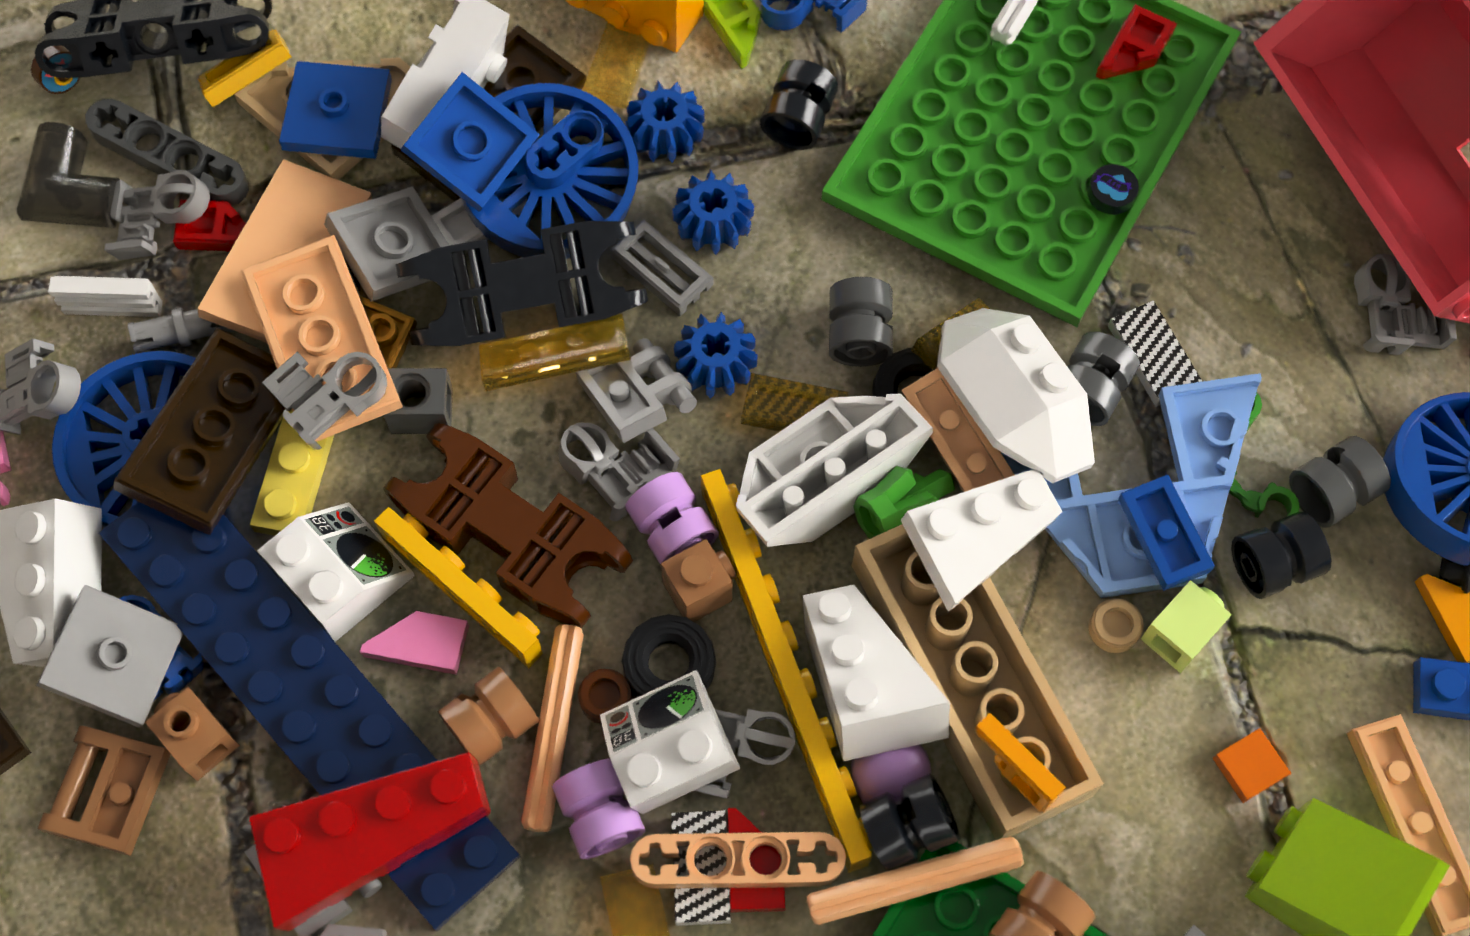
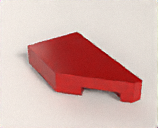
M1135 4L1100 63L1095 77L1106 79L1154 67L1172 37L1177 23Z
M180 199L179 207L182 206L187 200ZM209 201L207 209L197 220L187 224L176 223L173 243L177 250L230 252L246 222L228 201Z
M728 808V833H762L737 808ZM768 845L759 846L754 849L749 858L753 870L762 875L773 874L779 869L782 862L779 852ZM785 887L730 888V912L785 911Z

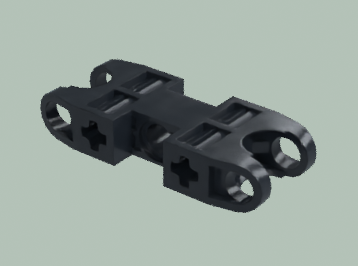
M75 0L54 6L48 12L44 23L46 34L38 41L35 50V60L45 73L53 77L81 78L130 72L133 62L137 60L181 55L184 65L252 54L260 51L266 45L269 38L267 18L271 14L273 0H263L265 6L258 11L253 8L240 6L238 0ZM61 16L70 17L75 20L74 23L64 28L56 29L54 26V20ZM150 23L159 24L166 29V32H153L146 25ZM256 24L261 30L260 36L253 40H245L237 35L238 32L255 27ZM204 43H207L206 52H203ZM50 46H64L69 50L72 60L66 64L53 63L46 57L44 49Z
M583 221L540 229L545 254L495 263L491 261L488 241L483 239L439 247L396 264L398 278L418 274L419 279H429L436 282L443 289L446 296V308L440 318L431 321L429 327L409 331L411 345L461 346L505 338L503 312L552 303L555 304L559 327L606 319L648 302L646 288L625 291L623 286H612L606 283L599 272V259L602 252L609 246L616 244V238L636 235L634 222ZM566 232L573 270H568L561 233ZM465 250H468V254H469V259H470V264H471V269H472V275H473V280H474V285H475L474 288L471 287V282H470V277H469V272H468V267H467V262H466V257H465V252H464ZM571 278L575 279L581 314L576 313L570 282ZM473 296H477L484 332H480Z

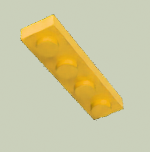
M388 506L374 520L382 538L528 669L543 654L537 638L540 631L536 625L523 613L517 611L512 616L500 606L499 603L503 598L487 581L480 578L474 583L462 572L466 567L465 564L452 550L445 545L437 550L426 540L429 536L428 531L417 519L409 513L401 518Z

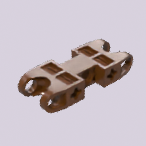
M435 424L426 437L439 452L446 456L444 461L446 467L442 474L435 480L427 483H417L410 479L405 483L396 477H391L383 487L386 495L404 516L409 513L417 519L428 531L430 539L440 546L445 545L456 555L461 552L472 537L505 559L496 572L501 588L541 615L562 624L583 628L590 619L591 614L579 601L572 597L574 591L569 587L572 576L579 569L587 566H595L604 570L609 566L615 571L625 573L633 562L628 550L598 518L560 493L556 495L545 511L542 512L510 490L518 480L513 461L473 435L445 424Z

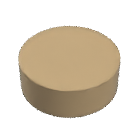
M1119 598L1108 599L1100 603L1091 615L1088 625L1089 634L1093 642L1102 650L1110 653H1122L1131 649L1141 637L1144 628L1143 618L1137 607L1129 601Z

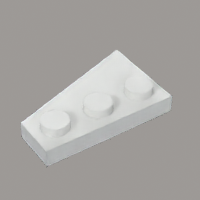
M1032 469L908 510L902 517L901 522L949 612L972 590L988 579L1002 564L1018 553L1055 521L1062 513V510L1041 472Z

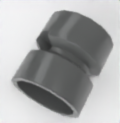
M852 277L835 282L830 287L829 318L833 323L829 327V356L832 360L843 365L867 367L881 364L888 357L892 356L893 326L886 323L892 319L893 291L888 283L872 277Z
M1088 332L1082 336L1070 357V365L1067 367L1087 393L1090 425L1102 426L1108 423L1121 399L1120 393L1126 391L1140 366V361L1133 349L1123 341L1102 332Z
M1349 436L1328 449L1323 457L1313 458L1295 469L1289 476L1291 491L1298 498L1301 510L1312 516L1319 526L1323 528L1331 527L1356 510V502L1365 506L1389 490L1391 483L1390 474L1383 458L1371 444L1358 436Z

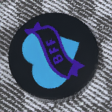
M1117 164L1105 165L1097 169L1092 175L1088 186V198L1091 204L1100 212L1111 215L1121 214L1132 207L1138 194L1139 183L1134 173L1128 168Z

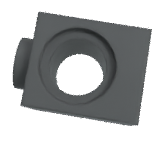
M388 368L402 405L410 397H425L417 406H403L401 409L380 416L385 418L391 434H427L435 424L440 423L451 426L453 387L447 368Z

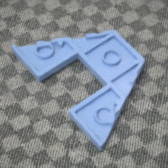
M1261 373L1162 387L1159 392L1160 405L1179 481L1172 483L1211 559L1214 544L1221 527L1222 515L1239 462L1243 439L1247 433L1256 392L1261 382ZM1001 452L1015 475L1032 470ZM1078 473L1053 484L1045 479L1062 510V513L1045 530L1100 598L1162 590L1118 501L1120 494L1130 489L1083 495ZM1207 574L1191 581L1195 584H1202ZM1185 582L1175 587L1185 586L1188 582Z

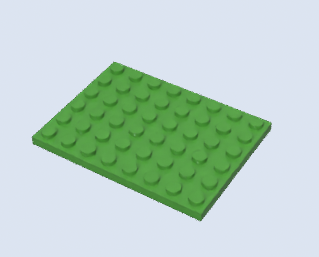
M943 0L823 188L821 200L1078 327L1235 47L1241 31L1173 0H1038L1014 42L1010 45H1003L1000 41H994L990 36V32L992 31L994 21L1007 0ZM1135 4L1177 23L1172 37L1154 67L1106 79L1095 77L1100 63ZM1109 164H1117L1128 168L1134 173L1139 183L1138 194L1132 207L1126 212L1116 215L1100 212L1091 204L1088 198V186L1092 175L1100 167Z

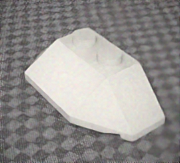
M982 308L944 322L941 329L942 337L939 346L937 368L995 449L1023 466L1041 472L1044 479L1052 484L1092 467L1095 461L1087 393L1029 315Z
M901 393L886 394V397L849 396L829 398L749 452L740 495H738L736 510L767 547L813 542L855 513L853 506L857 497L875 488L895 466L907 468L933 433V427Z

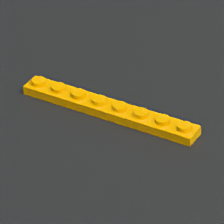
M721 469L701 475L703 499L712 522L719 531L718 537L722 548L735 570L736 578L734 579L788 719L793 725L797 742L833 835L844 846L846 869L850 873L867 867L872 858L870 849H873L865 831L862 818H857L850 798L856 797L853 780L846 766L837 767L830 750L837 746L833 729L826 716L818 719L811 700L817 698L814 681L808 668L799 670L792 653L799 649L797 639L789 620L783 622L779 620L774 605L780 603V598L771 574L762 576L756 558L762 557L760 545L753 529L748 528L744 530L736 510L738 495H740L735 483L726 484Z

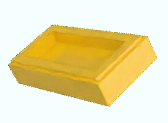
M272 29L269 31L266 45L260 51L225 59L201 74L198 81L202 93L210 105L215 107L292 56L278 31Z

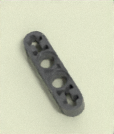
M112 98L95 102L86 112L85 122L94 139L102 146L158 175L176 171L174 165L181 156L186 154L198 156L197 164L187 171L206 184L210 191V201H228L231 206H234L246 198L249 192V183L241 165L235 160ZM116 118H117V120H118V122L120 123L121 127H122L124 130H126V131H125V133H124V135H123V133H122V131L120 130V128H118V127H116V126H114V125H112V124H109V123H107V124L104 125V127H103V126H102V123H103L105 120L108 121V122H113V121L116 120ZM154 134L160 137L158 145L148 151L136 149L138 140L143 136ZM210 169L214 177L226 182L232 177L234 183L231 186L222 184L218 188L214 178L209 175Z

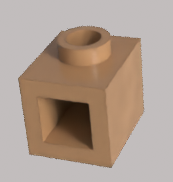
M707 538L661 563L663 585L682 617H687L695 622L732 602V579L736 578L735 570L725 552L720 550L715 553Z
M189 687L181 693H172L161 700L154 709V715L145 721V724L179 765L197 781L240 746L205 703Z

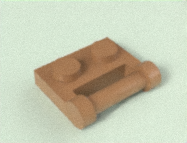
M79 726L73 742L78 744L51 811L50 813H43L37 829L57 837L72 839L131 856L171 754L163 747L91 727ZM98 752H108L80 822L71 820Z

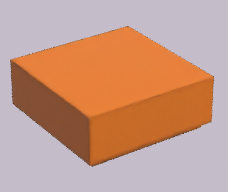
M1260 728L1217 753L1212 758L1243 804L1291 774Z

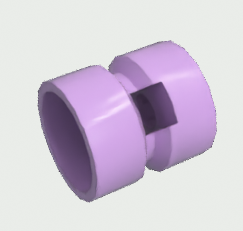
M670 472L646 483L628 499L625 505L626 511L639 532L650 534L647 540L648 546L660 565L665 560L706 538L710 545H712L719 536V531L705 509L694 507L696 495L679 472Z
M610 758L577 768L562 776L552 785L564 817L574 819L569 831L581 859L595 858L610 853L633 842L644 834L645 828L638 811L632 809L628 800L623 798L625 793Z

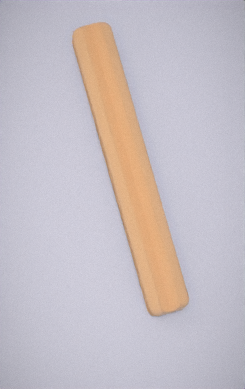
M559 624L554 631L521 820L524 829L533 832H549L552 827L556 796L552 785L560 779L584 636L582 628L575 625Z
M1009 836L812 892L807 896V905L814 924L821 925L1020 868L1023 865V854L1018 841L1014 837Z

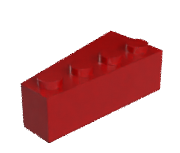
M470 752L249 816L274 929L291 931L306 922L311 916L352 895V892L374 879L385 876L410 858L426 849L429 850L489 815L491 810L478 760Z

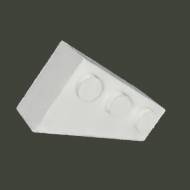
M454 0L452 17L444 28L437 24L434 26L428 37L434 43L418 66L411 65L382 114L381 138L401 149L461 72L482 88H484L488 81L494 84L501 76L508 60L503 57L509 14L486 0Z
M50 499L0 510V611L13 664L45 667L81 588L86 584L101 591L102 537L99 532L102 530V508L60 499Z
M854 584L803 595L805 633L843 762L949 738L950 702Z

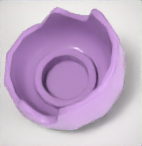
M915 745L853 759L851 761L850 774L856 793L862 803L887 792L895 797L901 796L903 785L931 774V764L924 748L921 745Z

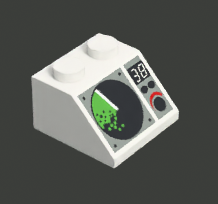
M349 502L299 516L257 550L268 566L334 642L415 576L413 571Z
M697 670L600 715L610 760L630 807L641 814H645L741 769Z

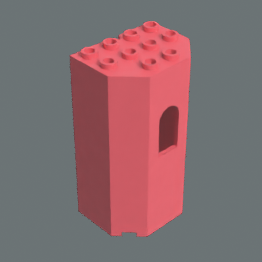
M1302 0L1253 44L1433 315L1470 324V164L1460 151L1461 148L1470 142V0Z

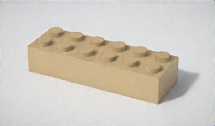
M903 524L855 545L852 568L874 610L950 702L949 738L943 739L995 840L1009 836L1013 837L1091 799L1104 783L990 577L981 585H978L948 612ZM989 713L1066 787L1058 799L1044 813L1034 807L1002 775L994 762V757L997 754L975 732L976 725Z

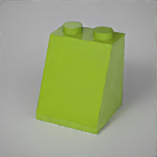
M1313 798L1299 809L1291 805L1281 817L1274 829V833L1281 838L1271 853L1264 849L1250 867L1246 877L1252 880L1253 883L1244 897L1301 936H1410L1450 865L1427 852Z

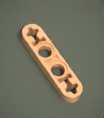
M824 832L653 834L637 841L630 857L632 872L638 882L654 889L821 887L830 885L839 878L843 872L846 860L844 846L839 839ZM763 845L775 848L782 860L779 869L769 875H762L754 871L749 861L754 849ZM788 845H798L796 857L811 856L814 853L815 846H825L826 855L835 856L836 862L829 863L826 873L822 874L816 873V867L813 863H797L799 875H788L791 858ZM688 846L685 859L689 876H678L679 864L663 865L660 875L656 876L650 875L648 866L640 865V859L650 856L651 848H661L662 856L665 858H679L677 847ZM703 847H718L726 855V866L719 874L713 876L704 875L696 868L694 863L695 856Z

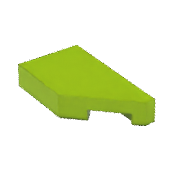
M704 0V15L741 69L747 67L761 24V11L753 0Z

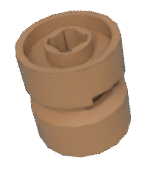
M499 666L474 684L475 694L469 697L460 694L437 711L465 752H470L478 760L479 767L503 749L502 739L505 736L517 739L539 722L537 715L525 697Z
M1036 871L1017 896L1020 905L1019 909L1008 908L989 932L988 936H1082L1096 916L1088 904L1069 887L1049 874Z

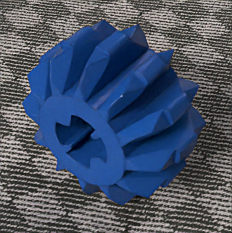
M657 81L653 92L640 87L637 94L638 100L629 101L627 107L628 118L625 122L633 138L637 153L648 150L649 158H651L652 162L663 154L667 155V158L673 163L678 151L690 156L693 151V143H701L704 135L702 125L705 122L704 110L701 105H697V97L694 91L682 93V88L678 82L670 89H664L662 84Z
M710 169L705 181H701L691 175L688 181V188H678L676 205L672 209L673 221L678 225V234L682 240L692 239L696 252L705 244H709L712 251L717 255L722 243L735 249L739 243V236H748L751 230L750 220L754 216V204L752 200L748 199V189L745 184L734 186V178L731 173L722 180H718Z
M720 312L716 317V322L709 323L708 319L700 314L699 318H697L698 328L684 325V328L681 330L682 341H677L674 345V356L679 359L676 362V372L688 377L687 380L692 386V391L705 385L706 395L711 399L716 393V388L722 387L724 392L731 397L732 393L735 392L734 382L747 386L751 374L749 370L755 369L757 366L758 355L755 351H752L755 348V337L753 333H743L744 324L741 322V319L727 325L725 315Z

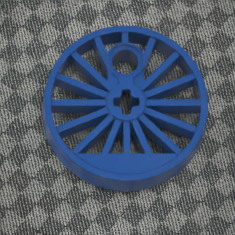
M553 83L523 85L494 97L513 113H516L520 119L534 130L535 127L527 109L544 107L543 136L541 138L537 137L480 212L462 199L470 219L486 238L500 248L521 257L545 254L542 236L540 240L528 228L541 198V229L551 227V199L563 225L575 223L567 203L585 221H624L637 187L638 156L628 128L607 104L583 90ZM553 108L569 110L570 113L553 127ZM607 133L614 143L603 146L604 134ZM576 136H585L591 139L592 142L582 145L575 143L571 139ZM623 157L626 168L594 166ZM595 184L627 186L623 196ZM510 195L503 202L499 200L501 197ZM584 198L614 211L605 219ZM526 201L518 218L513 211ZM563 239L566 259H569L570 253L568 248L567 239Z
M150 351L132 354L115 360L100 368L82 382L80 394L74 407L66 414L59 415L52 441V457L56 476L61 487L72 502L102 508V526L106 527L119 516L116 515L129 499L128 496L113 489L105 499L104 491L114 485L115 478L176 389L180 375L184 376L196 359L195 357L171 351ZM163 375L154 408L148 377ZM135 381L140 413H136L118 388ZM110 394L129 420L124 422L96 406ZM90 418L119 434L92 431ZM95 448H103L105 450L96 452ZM133 499L132 506L135 505L138 501Z
M1461 392L1434 398L1414 410L1391 439L1384 453L1383 460L1391 478L1390 488L1385 493V496L1394 515L1402 526L1416 540L1434 553L1454 563L1468 566V564L1470 565V392ZM1458 418H1464L1466 429ZM1452 498L1453 501L1437 515L1435 503ZM1460 511L1467 513L1462 532L1447 524Z

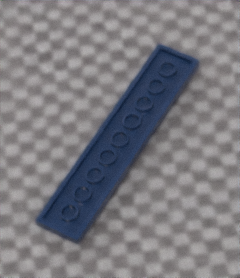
M138 501L99 532L106 543L173 622L177 623L178 628L320 795L438 761L224 514L211 535H207ZM485 816L429 850L426 849L405 861L400 867L388 873V875L434 930L438 931L520 858V855Z

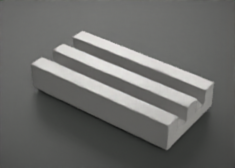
M642 220L635 227L636 235L624 237L610 250L611 258L675 313L681 316L687 311V305L690 302L694 304L700 298V293L703 290L708 291L713 286V277L646 220ZM643 237L695 282L691 285L669 268V265L658 256H655L638 240ZM629 249L630 251H632L650 268H652L663 279H665L676 290H678L681 293V295L679 296L668 285H666L655 274H653L648 268H646L635 257H633L629 252H627V250Z

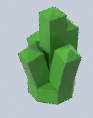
M895 466L875 488L857 497L853 508L858 524L869 539L902 524L901 519L908 510L938 501L939 498L954 491V478L951 473L942 469H938L924 477L917 473L913 474L909 468Z

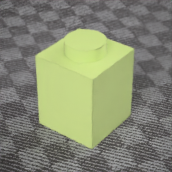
M1190 580L1150 624L1141 640L1178 672L1182 673L1232 614L1224 608V603L1217 594L1206 587H1198Z

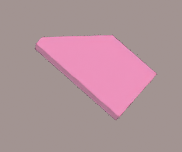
M415 611L363 643L360 653L366 658L457 675L469 624L467 620Z

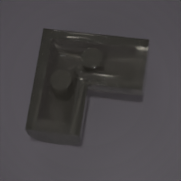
M44 122L38 126L16 208L17 215L21 221L115 228L117 221L111 218L110 212L116 182L120 179L118 177L80 175L88 141L79 130L58 122Z

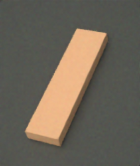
M1401 714L1352 729L1347 733V736L1390 835L1450 865L1424 910L1434 936H1447L1470 928V867Z

